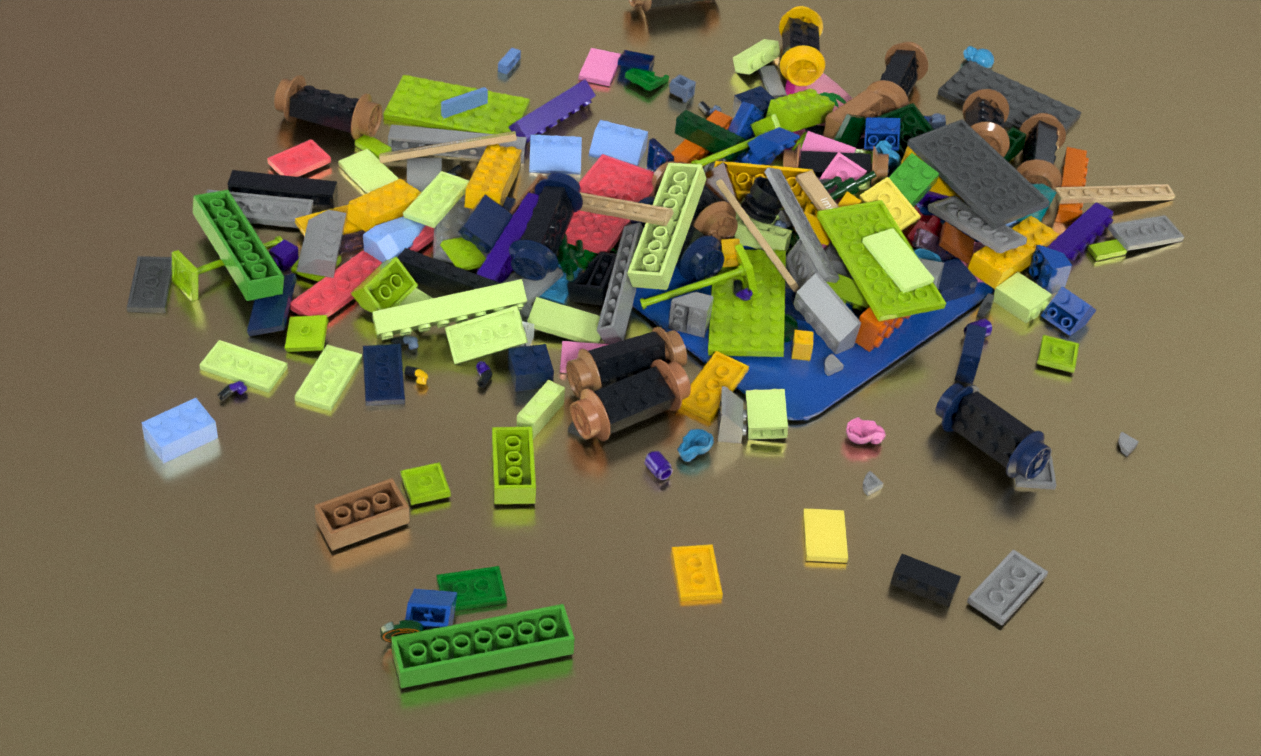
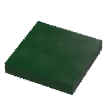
M847 114L834 140L856 147L865 130L867 117Z

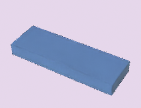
M483 87L442 101L441 116L446 118L487 104L488 90Z

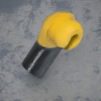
M406 366L404 375L416 377L417 384L426 385L428 380L427 373L420 368Z

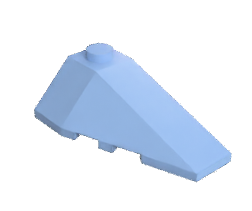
M404 216L376 225L363 234L364 251L382 263L395 256L398 257L405 248H411L413 240L420 235L426 225L406 219Z

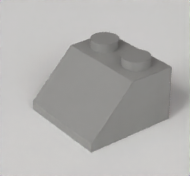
M722 386L718 411V442L741 443L742 435L746 436L747 424H743V421H746L747 410L743 409V401L727 387Z

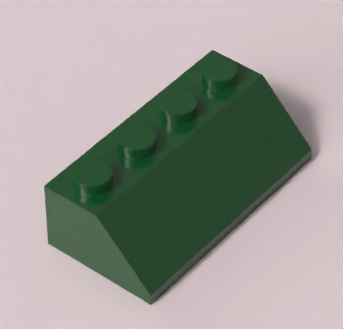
M688 110L683 111L676 118L674 134L713 153H718L747 141L743 137ZM740 150L724 158L729 161H732L743 150Z

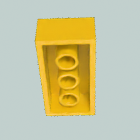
M398 179L349 201L347 220L367 232L376 225L403 217V212L422 192L404 180Z

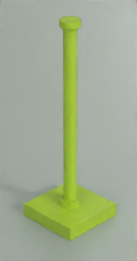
M776 114L751 124L755 135L754 138L778 127L781 128ZM754 138L701 160H694L691 164L705 166L748 148V142Z
M277 236L274 240L263 243V245L268 250L276 246L283 239L281 236ZM179 250L172 252V282L193 302L198 300V275L222 267L224 263L219 259L196 268Z
M742 243L735 245L739 265L737 269L647 299L641 298L639 300L642 309H646V306L737 276L743 277L748 290L751 289L753 294L758 293L754 270Z

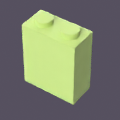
M1019 272L997 286L994 292V302L1024 323L1036 319L1049 305L1052 297L1051 293Z
M785 389L747 390L748 440L787 438L788 422Z

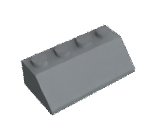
M327 210L308 220L297 272L334 278L346 213Z
M818 272L815 273L796 292L793 305L804 316L806 322L814 328L817 335L825 341L828 348L836 355L854 347L861 322Z

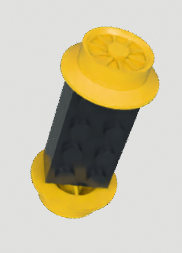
M805 6L792 8L783 15L779 22V32L783 43L780 70L782 75L796 86L811 85L823 74L825 69V59L820 52L819 37L823 31V22L817 12Z

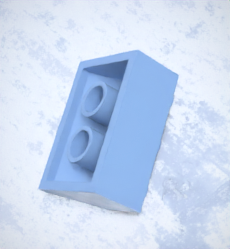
M600 120L594 132L589 156L600 158L604 154L638 166L647 148L648 131Z
M531 135L529 172L580 175L582 137Z

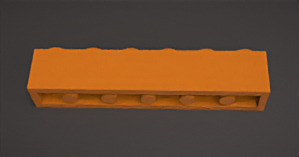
M715 110L706 120L728 130L733 117ZM685 139L663 160V164L670 161L691 164L694 160L705 158L710 151Z
M1066 148L1062 164L1060 187H1085V177L1089 158H1086V150ZM1057 202L1055 222L1067 225L1073 224L1082 215L1083 210L1080 209H1082L1083 203L1059 204Z

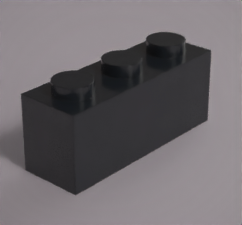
M901 554L890 584L950 607L961 576Z

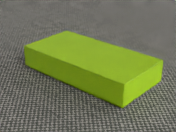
M363 135L355 140V146L362 150L368 149L378 159L380 153L392 152L391 147L374 137Z
M1117 239L1091 244L1087 249L1096 261L1127 253L1126 249Z

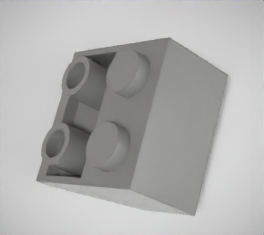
M693 292L672 299L668 328L704 338L710 324L714 296Z

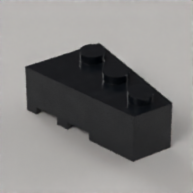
M600 252L588 264V268L584 272L577 274L578 278L574 282L570 281L567 284L569 301L603 306L617 254Z

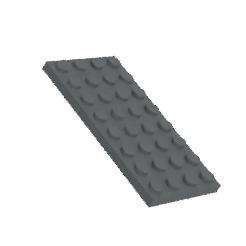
M971 60L938 90V95L961 106L964 105L969 95L978 90L991 89L1001 93L1009 104V115L1004 122V126L1010 129L1014 127L1019 130L1021 125L1033 115L1047 113L1056 117L1064 126L1065 131H1067L1080 118L1082 113L1073 107H1069L1060 101L1054 100Z
M963 119L908 140L907 145L926 164L939 173V177L993 229L1049 207L1050 201Z

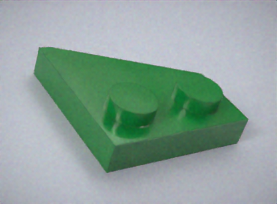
M637 67L625 73V78L648 91L669 81L668 75H664V77L654 76L655 72Z

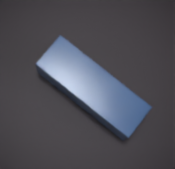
M511 48L499 61L498 72L508 74L521 59V50Z

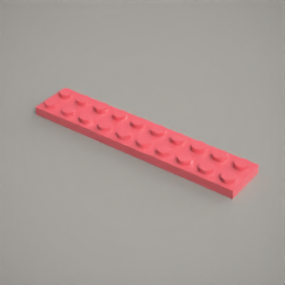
M425 226L420 235L413 240L411 248L408 249L418 252L434 240V228ZM364 250L337 268L334 278H323L291 301L289 309L300 316L327 315V317H330L354 299L351 292L376 270L382 262Z

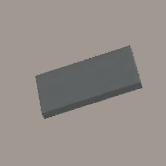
M137 257L127 312L166 313L172 284V257Z

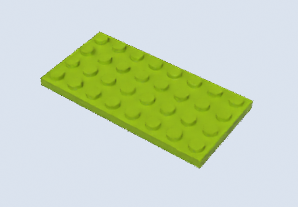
M403 75L383 113V119L433 129L501 134L511 132L509 126L525 116L530 105V99L488 91L487 104L443 118L441 116L442 101L477 89Z
M882 200L818 211L817 218L878 321L945 308L947 303L934 283L903 293L862 243L864 237L893 228L915 254Z
M745 250L754 270L758 293L753 294L748 301H743L736 297L733 285L735 280L742 281L743 290L747 288L741 276L712 285L711 296H714L709 326L708 356H712L715 351H718L726 356L784 357L785 279L764 250ZM773 250L786 268V250ZM722 266L717 275L737 269V267Z

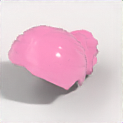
M857 417L847 423V437L855 444H865L868 442L879 444L886 436L884 429L877 425L875 421L862 420Z

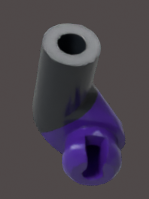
M735 280L733 283L734 295L743 301L750 300L753 294L751 289L749 291L748 288L743 290L742 281Z
M480 361L476 365L477 372L480 375L477 385L480 388H485L493 373L484 361Z
M237 381L227 385L217 396L221 401H225L235 391L242 395L248 388L244 385V382Z

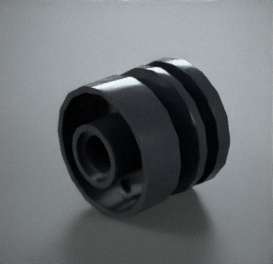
M756 178L749 189L750 193L746 195L741 207L747 215L756 221L771 224L780 212L779 208H782L783 205L769 179Z

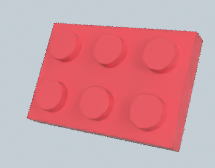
M312 139L267 158L268 164L279 175L299 177L331 163V157Z

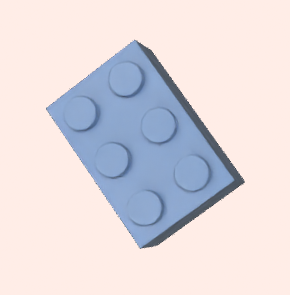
M197 398L141 422L144 439L163 464L218 438L215 420Z

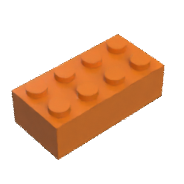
M869 307L860 315L859 321L861 325L855 343L871 352L875 347L878 348L882 344L885 337H890L894 328L898 329L905 318L908 319L911 315L878 321Z

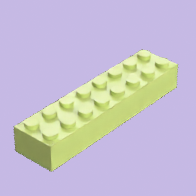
M668 163L653 205L671 208L674 214L667 226L651 223L645 224L627 272L632 287L668 289L706 182L702 165Z
M520 279L372 312V318L377 339L381 338L384 341L393 338V335L396 334L407 336L412 334L411 332L414 330L425 332L429 331L432 326L443 328L449 326L450 322L458 324L467 321L468 318L474 317L475 319L514 306H518L519 310H522V307L527 302L523 281Z

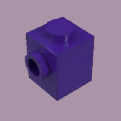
M285 239L269 250L272 259L283 272L294 265L299 259L298 247Z

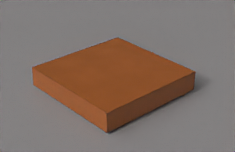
M945 222L942 225L939 246L966 264H969L972 259L975 240Z

